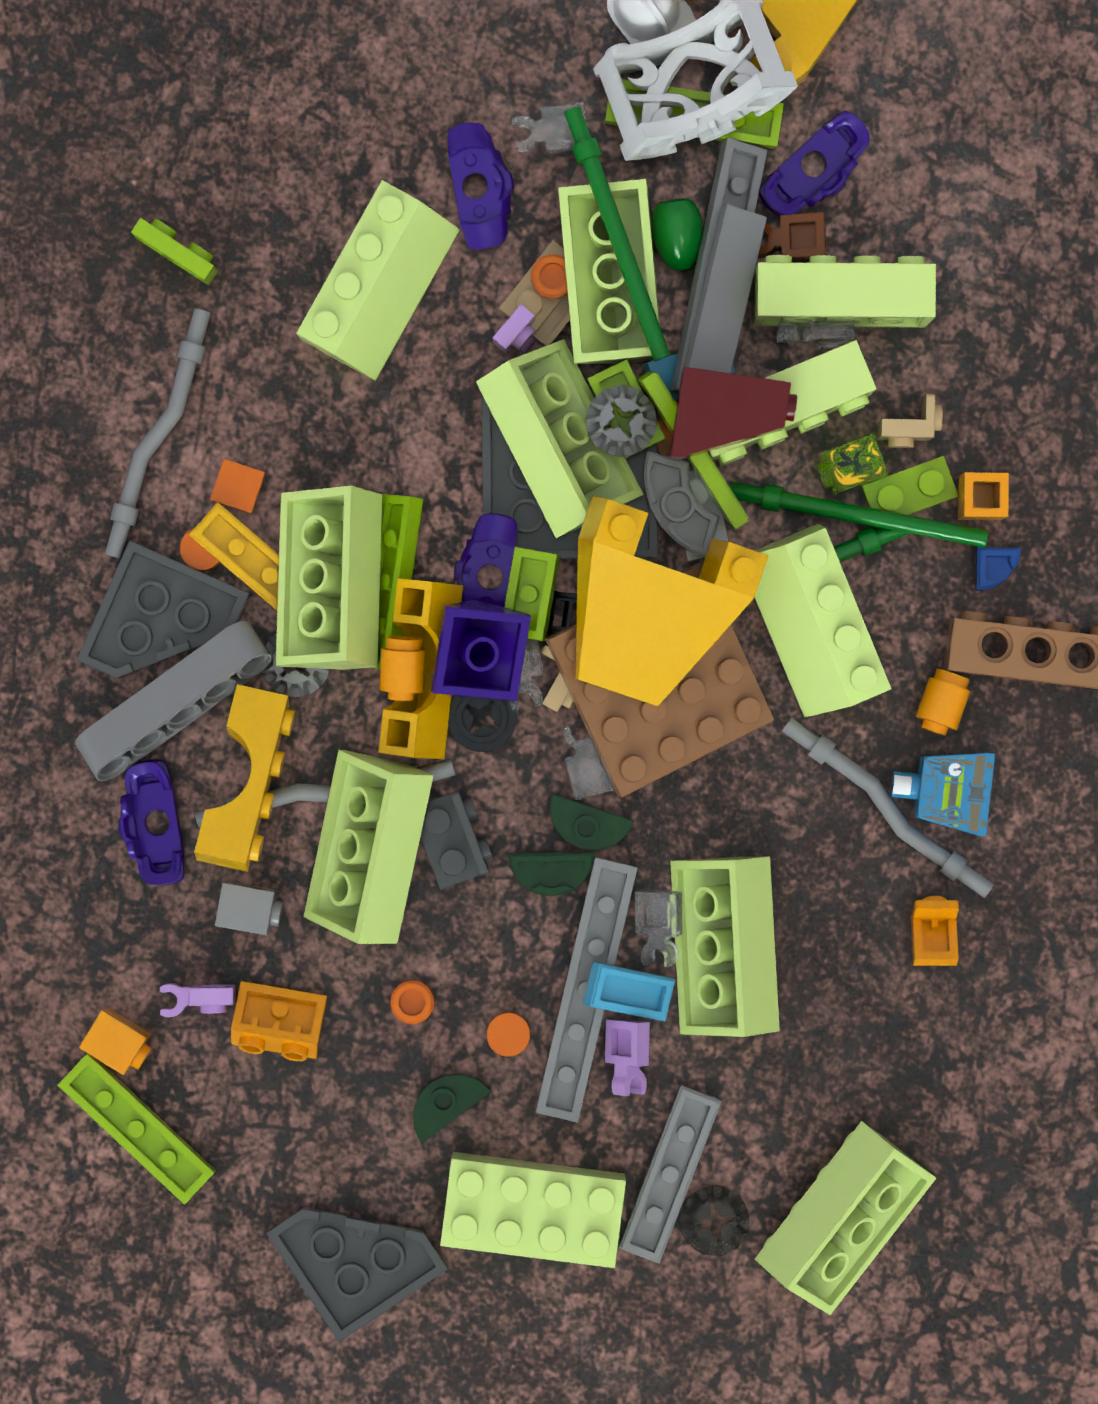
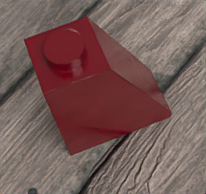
M684 367L681 376L669 459L681 460L782 431L786 420L794 421L797 395L790 394L791 382Z

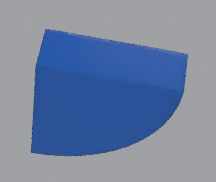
M977 547L975 551V591L991 589L1004 582L1017 566L1021 548Z

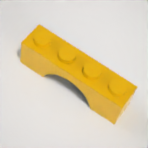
M397 578L393 623L401 629L404 636L421 638V648L425 649L423 692L414 693V700H395L391 705L383 709L378 753L410 758H445L451 695L433 693L431 688L445 605L462 602L463 585Z
M237 684L226 726L228 735L236 740L248 753L251 760V773L247 785L234 800L226 805L204 811L194 850L197 861L248 872L251 860L259 861L264 836L258 835L261 819L269 820L275 794L268 793L272 776L280 777L285 758V752L279 751L282 735L290 736L295 719V711L289 709L290 704L287 695Z

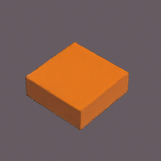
M223 459L210 500L253 514L266 473Z

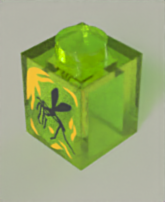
M874 433L824 451L821 454L823 462L817 464L825 489L832 487L835 495L888 475Z

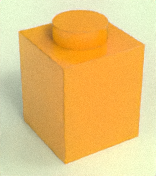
M965 472L959 475L958 520H1002L1007 518L1009 509V473Z
M106 1007L101 1010L79 1048L124 1075L131 1067L139 1070L152 1049V1047L146 1044L151 1033L111 1008Z

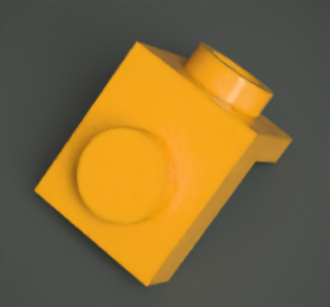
M928 896L922 900L915 901L911 914L913 966H957L959 960L956 920L959 912L958 901L947 900L942 896Z

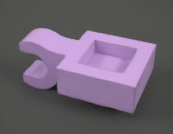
M521 304L493 336V343L506 354L513 346L522 354H525L535 342L532 335L536 330L531 327V324L535 321V315Z
M167 983L160 987V992H171L177 997V1005L174 1008L160 1009V1015L164 1017H175L188 1005L200 1006V1013H226L227 1005H234L237 1002V984L180 986L176 983Z
M620 1018L606 1019L605 1063L614 1064L613 1095L630 1096V1093L645 1094L647 1080L639 1067L649 1066L650 1022Z

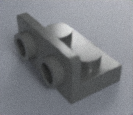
M460 790L428 801L423 822L421 840L440 890L489 873L487 863L494 861L486 837L477 839L472 823L478 821L479 818L471 796L462 798Z

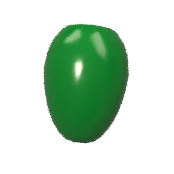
M689 198L659 202L655 206L651 217V232L656 249L669 268L676 271L690 269L698 258L703 235V222L699 209Z

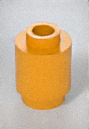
M413 636L386 637V646L381 647L379 690L388 692V699L412 701L414 700V693L423 692L425 649L421 648V638Z
M937 668L934 678L929 677L915 716L923 720L921 728L946 736L948 729L957 731L970 695V691L967 690L970 679Z

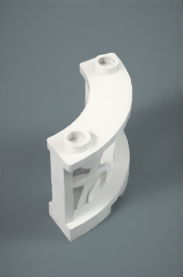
M720 0L719 4L707 14L674 32L640 43H619L605 51V55L595 65L593 70L595 76L601 78L624 140L620 144V148L625 161L641 160L677 152L675 144L686 142L696 137H699L701 144L719 138L736 130L734 121L754 111L757 117L763 115L798 87L793 72L784 70L761 7L764 5L763 0ZM744 23L750 41L738 54L737 52L743 43V34L739 29L735 37L729 38L728 33ZM754 54H756L762 72L750 62ZM688 59L708 61L725 67L717 76L710 94L711 104L699 108L694 101L683 95L667 93L675 75ZM643 71L642 77L638 79L628 77V79L635 88L647 91V93L627 94L620 75ZM729 81L732 86L738 87L728 95H723L724 88ZM631 105L643 107L642 120L639 125ZM662 106H679L684 108L685 112L683 115L670 118L671 113L674 112L673 109Z

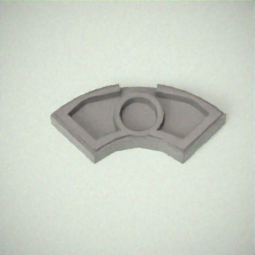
M647 451L644 462V487L655 519L666 534L678 545L695 555L705 558L711 539L715 537L720 516L705 509L693 495L688 480L689 462L669 459V456Z

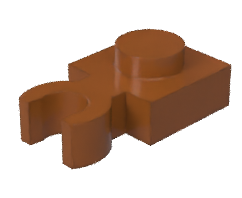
M824 212L780 215L781 228H772L769 224H765L763 233L768 235V241L764 246L760 247L758 258H766V256L772 255L779 249H782V255L792 256V261L810 260L811 256L827 255L826 215Z

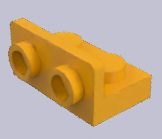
M241 981L231 1026V1044L251 1054H261L265 1050L281 1053L284 1058L292 1061H305L307 1058L316 1059L327 996Z

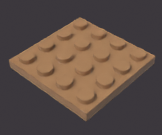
M697 563L681 572L699 578L703 563ZM577 623L545 639L617 796L621 798L774 721L732 625L726 629L659 706L576 679Z

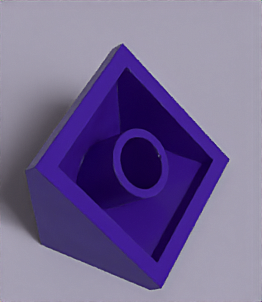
M478 600L445 605L431 692L517 701L531 615Z

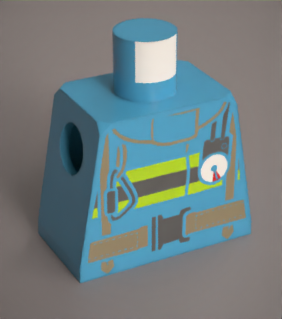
M967 753L920 756L917 774L893 771L890 796L913 799V817L986 837L995 754Z

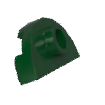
M555 794L551 795L550 813L555 829L565 841L579 849L597 851L612 847L627 835L634 823V820Z
M595 852L508 853L511 871L523 886L535 894L552 897L569 893L583 883L592 870Z
M445 1074L432 1080L419 1094L413 1111L414 1129L421 1144L488 1095L491 1089L480 1079L465 1074Z

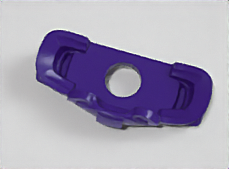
M843 111L822 126L784 161L760 187L759 196L766 208L779 217L780 215H791L797 213L806 205L812 207L818 201L838 194L846 185L845 181L848 179L851 171L858 165L856 159L869 144V131L856 115ZM810 151L819 152L825 159V169L817 177L806 175L801 167L802 158Z
M462 123L448 131V157L460 225L467 246L470 249H490L502 244L508 235L507 215L511 214L510 203L512 191L514 190V181L511 171L507 170L502 160L501 152L495 149L492 136L485 130L484 125L480 123ZM471 174H481L488 183L486 193L477 199L467 197L463 190L465 179Z
M488 513L481 515L477 520L472 537L467 539L461 558L456 561L454 567V579L457 580V585H463L462 602L478 600L505 607L514 549L517 545V524L512 517ZM485 565L497 566L503 574L501 585L495 589H486L481 586L477 578L479 569Z
M151 759L139 762L131 766L125 774L126 795L120 798L119 833L128 848L130 859L137 860L139 875L144 882L150 885L175 884L184 878V848L174 785L165 761ZM154 810L163 811L169 818V828L162 835L152 834L146 825L148 815Z

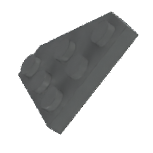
M129 541L77 661L115 678H120L202 646L225 628L238 622L250 593Z
M302 1207L266 1233L339 1342L448 1270L447 1263L425 1230Z

